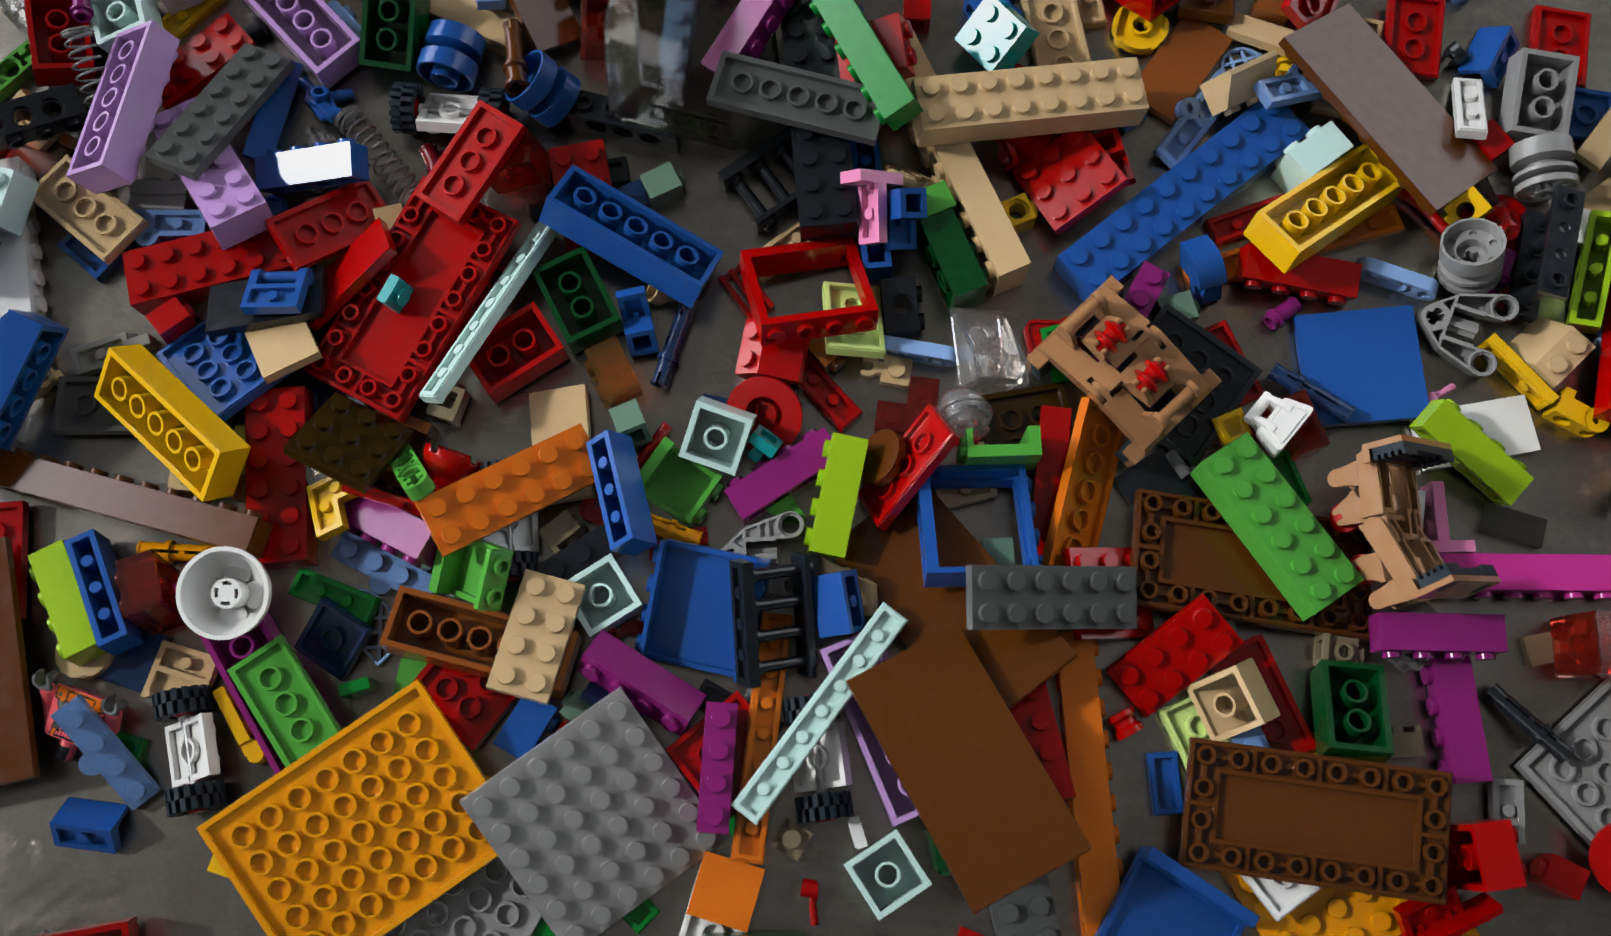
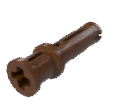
M510 18V28L508 20L503 22L506 47V61L503 64V72L507 78L504 89L508 95L517 97L530 85L527 80L529 66L523 57L521 22L518 19Z

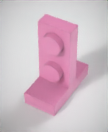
M862 168L840 172V184L858 186L859 245L888 243L887 188L902 186L903 173Z
M1431 481L1421 487V491H1426L1423 532L1426 537L1430 538L1438 553L1476 552L1475 540H1450L1444 481Z

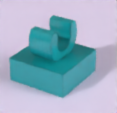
M759 424L747 440L754 446L747 456L756 463L763 454L772 458L784 441Z

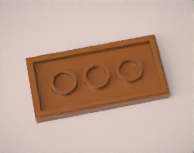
M1181 18L1141 72L1149 104L1148 111L1172 126L1177 119L1175 115L1176 104L1184 98L1194 96L1200 87L1199 85L1205 81L1229 48L1233 39L1204 21Z

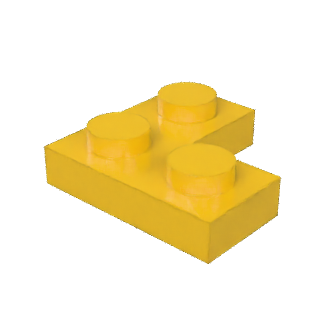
M328 476L306 487L316 538L323 542L349 529L344 503L358 497L341 492L343 483Z

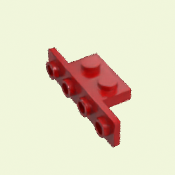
M1449 880L1447 883L1446 905L1406 900L1392 908L1401 932L1398 936H1462L1469 930L1489 922L1505 912L1503 905L1485 892L1461 903L1456 885Z

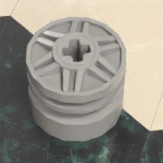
M1546 133L1535 135L1513 144L1508 149L1509 168L1515 174L1512 178V185L1514 186V198L1517 201L1527 203L1552 200L1554 187L1557 184L1572 189L1579 188L1581 183L1580 177L1577 175L1578 166L1572 162L1576 156L1574 142L1569 134Z
M1466 218L1449 225L1441 234L1437 269L1440 284L1454 294H1485L1494 289L1502 276L1507 243L1504 230L1496 223L1484 218Z

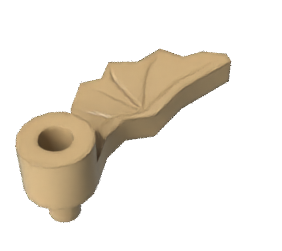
M51 367L49 370L50 376L43 382L34 401L48 394L54 384L58 386L59 376L65 375L60 370L55 371Z

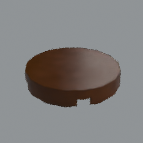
M890 429L879 430L868 439L861 481L869 486L877 488L890 483L901 469L898 466L901 458L905 459L906 443L901 435Z

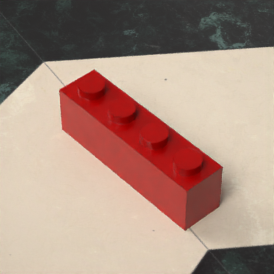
M1248 243L1239 250L1234 282L1243 283L1244 288L1259 290L1265 287L1272 289L1274 294L1289 295L1291 292L1300 294V298L1305 300L1323 298L1328 299L1327 303L1332 305H1345L1346 302L1358 297L1363 264L1312 255L1284 274L1253 243Z

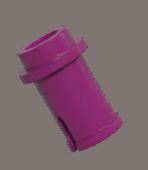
M72 0V6L69 10L73 19L79 23L90 22L94 16L90 0Z
M1505 249L1502 276L1496 287L1504 288L1507 286V283L1512 281L1510 274L1515 259L1518 256L1517 252Z
M1293 296L1288 297L1287 300L1276 308H1270L1266 311V315L1263 317L1264 323L1271 330L1281 329L1287 320L1302 311V305L1297 298Z

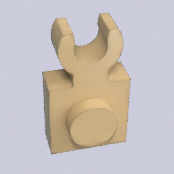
M885 354L883 362L878 361L876 358H863V362L872 364L873 368L871 370L861 369L860 376L862 378L871 379L879 376V385L908 390L913 359Z

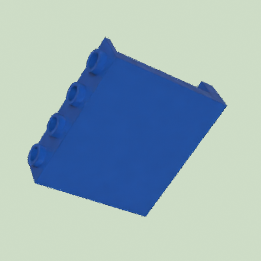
M670 538L660 540V543L654 546L652 553V562H656L654 574H650L647 580L646 591L650 592L648 604L645 603L642 608L640 620L644 622L643 632L637 636L635 650L651 660L730 676L736 682L729 560L743 559L752 561L755 569L771 567L772 560ZM768 580L757 581L755 584V597L757 599L765 598ZM759 612V614L757 615L758 629L760 625L762 612Z
M1143 846L1139 848L1094 936H1241L1245 927L1255 928L1260 916L1155 847Z

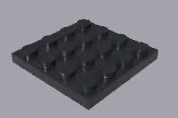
M1166 302L1152 319L1150 325L1159 328L1198 372L1210 368L1221 380L1159 442L1169 451L1176 449L1182 459L1192 467H1195L1218 435L1211 419L1236 409L1263 370ZM1129 355L1122 362L1118 371L1121 373L1134 359ZM1170 388L1149 408L1141 400L1130 394L1145 411L1158 413L1177 396Z

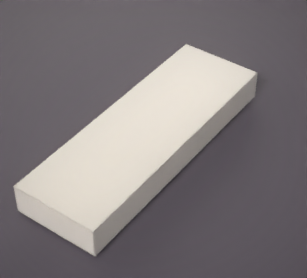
M1453 78L1451 92L1455 138L1486 140L1488 124L1483 80Z

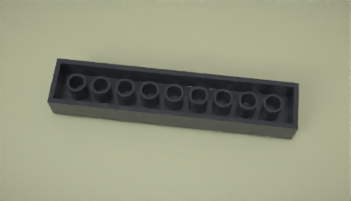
M795 0L793 6L789 8L780 22L784 65L840 78L838 56L834 48L836 44L835 37L830 39L822 28L821 24L825 21L823 17L818 19L810 8L809 3L812 0ZM790 126L801 242L858 237L859 217L855 186L840 184V172L853 170L850 140Z

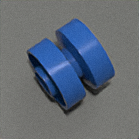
M448 19L431 21L424 39L425 47L421 49L417 61V73L424 80L439 88L454 92L471 91L474 88L479 71L477 65L481 63L486 40L475 29L463 23Z
M534 50L524 57L529 66L527 80L530 85L517 97H512L505 92V98L522 111H528L530 117L549 128L558 124L572 109L579 95L581 83L579 78L564 67H558L557 62L544 52Z

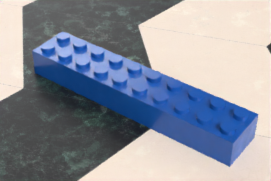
M1259 100L1059 254L1054 263L1053 270L1082 302L1111 275L1123 285L1139 272L1144 261L1149 263L1154 261L1276 166L1275 163L1285 155L1283 151L1296 140L1300 143L1306 139L1305 135L1310 131L1309 128L1288 106L1266 110Z

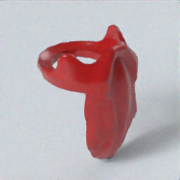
M1051 134L991 141L998 144L997 155L999 160L1007 166L1005 170H1010L1022 165L1045 148L1050 142Z

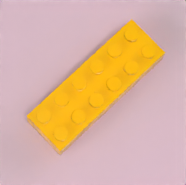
M1362 144L1257 211L1243 235L1285 274L1391 203L1403 188L1398 184L1396 177L1388 168L1379 163L1378 157L1368 146Z
M141 344L109 347L94 397L202 502L233 496L251 447Z

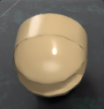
M648 285L646 295L649 303L663 305L668 301L665 293Z

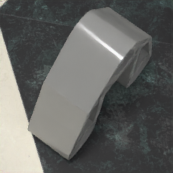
M1460 293L1429 304L1418 311L1415 319L1416 324L1432 350L1472 378L1489 376L1496 370L1497 359L1493 353L1445 335L1447 331L1473 340L1479 330V323L1455 316L1453 312L1492 323H1502L1516 317L1519 312V303L1515 297L1507 294ZM1498 301L1505 303L1508 308L1505 317L1496 313L1495 306ZM1434 311L1436 312L1434 317L1438 316V321L1430 324L1428 322L1430 318H1426V314ZM1477 356L1483 358L1486 362V368L1483 372L1477 371L1473 366L1474 359Z
M788 511L744 527L722 550H734L737 553L772 560L771 565H778V547L749 548L748 543L798 538L805 531V521L796 512ZM788 517H796L799 520V529L795 533L789 534L783 528V523ZM791 577L768 579L766 593L778 596L793 595L786 588V582Z

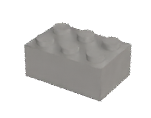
M1523 47L1508 58L1498 125L1515 143L1540 134H1569L1580 56Z

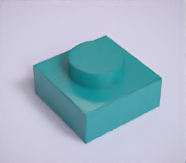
M390 274L376 299L390 310L400 314L403 307L408 303L414 289L400 277Z

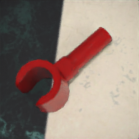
M803 879L800 896L810 898V922L812 926L819 924L817 912L819 884L815 880Z

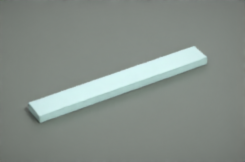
M539 221L536 223L419 393V397L424 402L438 404L444 402L558 232Z
M883 602L732 803L731 806L755 825L759 823L853 696L846 681L876 665L908 622L906 618Z

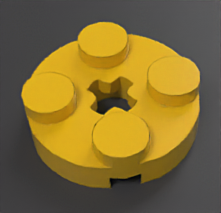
M1123 6L1116 12L1112 23L1114 45L1137 55H1152L1155 53L1156 49L1164 42L1169 30L1167 16L1165 18L1161 14L1149 22ZM1138 23H1142L1143 28L1147 30L1140 32L1137 31L1134 28V26H1137Z

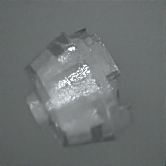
M958 386L947 390L940 396L937 409L959 438L964 436L966 428H973L974 442L983 438L990 431L989 424L992 420L993 409L975 388Z

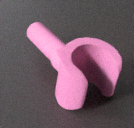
M1450 383L1439 391L1427 394L1429 403L1432 400H1439L1456 389V385Z

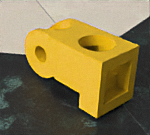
M1568 386L1555 391L1559 398L1547 406L1542 415L1546 420L1583 438H1590L1607 430L1610 422L1594 418V408H1590V406L1575 399L1577 391Z

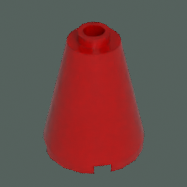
M426 442L424 446L422 465L432 481L438 483L442 488L480 471V464L483 463V461L477 459L476 464L471 462L470 455L445 446L438 445L437 450L430 449L432 446L430 442Z

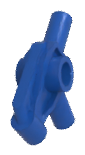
M302 76L298 80V84L306 92L304 103L321 121L333 123L336 115L341 111L335 103L354 99L351 88L330 92L324 86H315L306 76Z

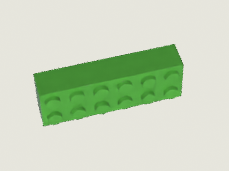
M1248 431L1203 460L1190 473L1302 621L1315 615L1364 580Z

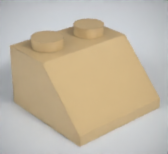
M1272 50L1232 68L1199 85L1212 117L1221 112L1226 117L1241 110L1239 104L1246 101L1247 106H1250L1260 100L1252 87L1258 80L1275 76L1278 55L1276 50Z
M1539 316L1537 320L1529 323L1507 344L1551 389L1561 383L1596 348L1574 326Z
M1253 658L1186 687L1211 740L1223 741L1261 726L1281 715Z

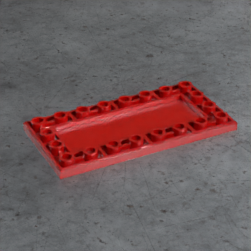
M424 175L389 230L397 254L341 308L318 346L323 358L306 365L303 370L308 375L401 423L405 422L419 398V393L435 372L522 226L520 221L480 202L462 226L414 195L425 180L426 176ZM390 274L400 277L414 289L408 303L403 307L400 314L390 310L376 299Z

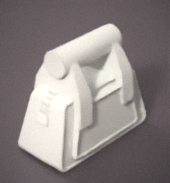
M1265 391L1244 416L1243 420L1252 426L1256 431V438L1269 455L1275 458L1313 412V407L1289 398L1280 399ZM1267 408L1272 413L1268 419L1261 417Z

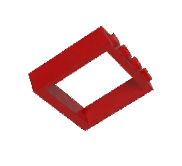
M853 237L740 250V273L761 346L877 329L879 308ZM840 266L849 267L862 305L768 317L757 277Z

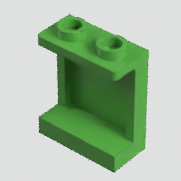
M1040 425L1027 426L1020 444L975 445L973 441V428H966L964 436L960 437L959 445L956 447L957 463H962V465L1025 464L1026 470H1034L1042 456Z
M664 437L640 470L646 498L688 528L693 527L695 523L700 525L708 514L706 508L712 499L717 501L724 492V477L720 473H714L702 464L679 457L680 449L676 447L673 441Z
M483 539L444 558L439 549H437L428 590L434 593L452 594L474 604V609L478 611H500L514 551Z

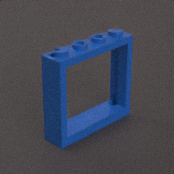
M1025 464L939 465L915 494L924 588L966 587V567H939L931 489L1012 487L1023 565H1042L1043 557L1037 553V546H1039L1040 541L1039 529L1034 528L1033 525L1036 507L1035 502L1030 501L1029 493L1032 491V480H1029V477L1026 476Z

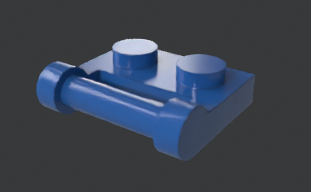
M300 268L299 271L266 272L264 269H253L239 308L244 315L301 314L309 285H312L314 282L313 270L311 268Z

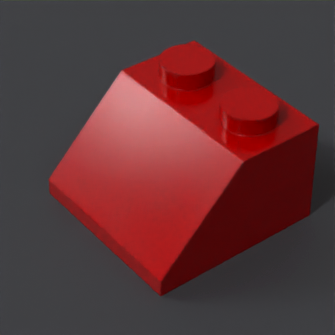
M746 319L735 374L745 380L754 376H771L786 384H802L810 339L761 346L754 319Z

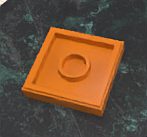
M705 851L686 914L747 933L766 869L744 862L730 861L728 857Z

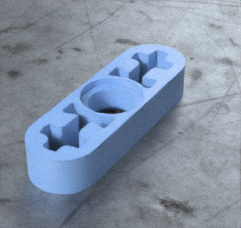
M1360 257L1356 261V263L1363 264L1360 278L1362 281L1418 300L1430 301L1436 297L1439 282L1434 278L1371 257Z
M884 335L885 354L909 358L913 359V362L945 368H954L958 364L960 351L955 347Z

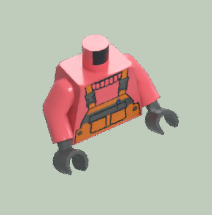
M42 668L32 676L33 685L40 689L45 724L44 731L46 734L60 739L53 754L54 757L72 762L78 749L50 715L79 694L84 697L115 735L120 732L122 710L128 706L127 700L122 699L116 702L115 693L104 698L75 686L58 683L56 686L53 683L59 679V673L54 670L45 676V670Z

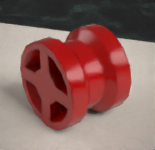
M1132 705L1105 719L1106 723L1114 728L1117 742L1145 727L1142 721L1136 719L1134 715L1135 709Z

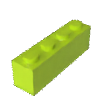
M1592 209L1589 214L1584 243L1580 250L1565 324L1574 326L1581 333L1596 335L1602 325L1611 281V211Z
M1450 399L1432 400L1409 428L1421 438L1451 444L1455 462L1449 463L1494 504L1511 506L1534 480L1527 472L1528 468L1526 465L1504 452L1506 450L1505 447L1497 440L1487 437L1482 432L1483 427L1472 419H1467L1460 412V406Z
M833 432L831 440L825 439L822 457L827 458L825 469L819 468L816 486L821 487L819 499L813 498L809 514L815 516L813 528L807 527L803 545L809 546L808 554L842 561L845 559L869 442L868 439Z
M61 539L28 555L31 564L29 573L31 578L38 584L40 590L38 599L42 606L47 609L50 617L47 619V624L57 637L59 644L56 645V649L60 657L64 661L67 660L80 667L108 653L97 647L64 540Z

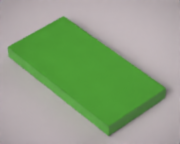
M279 635L227 670L285 767L342 730L285 636Z

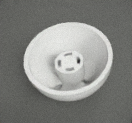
M230 546L213 547L197 554L182 570L176 586V604L181 618L192 631L212 640L234 639L254 629L265 617L272 598L270 577L263 564L247 551Z

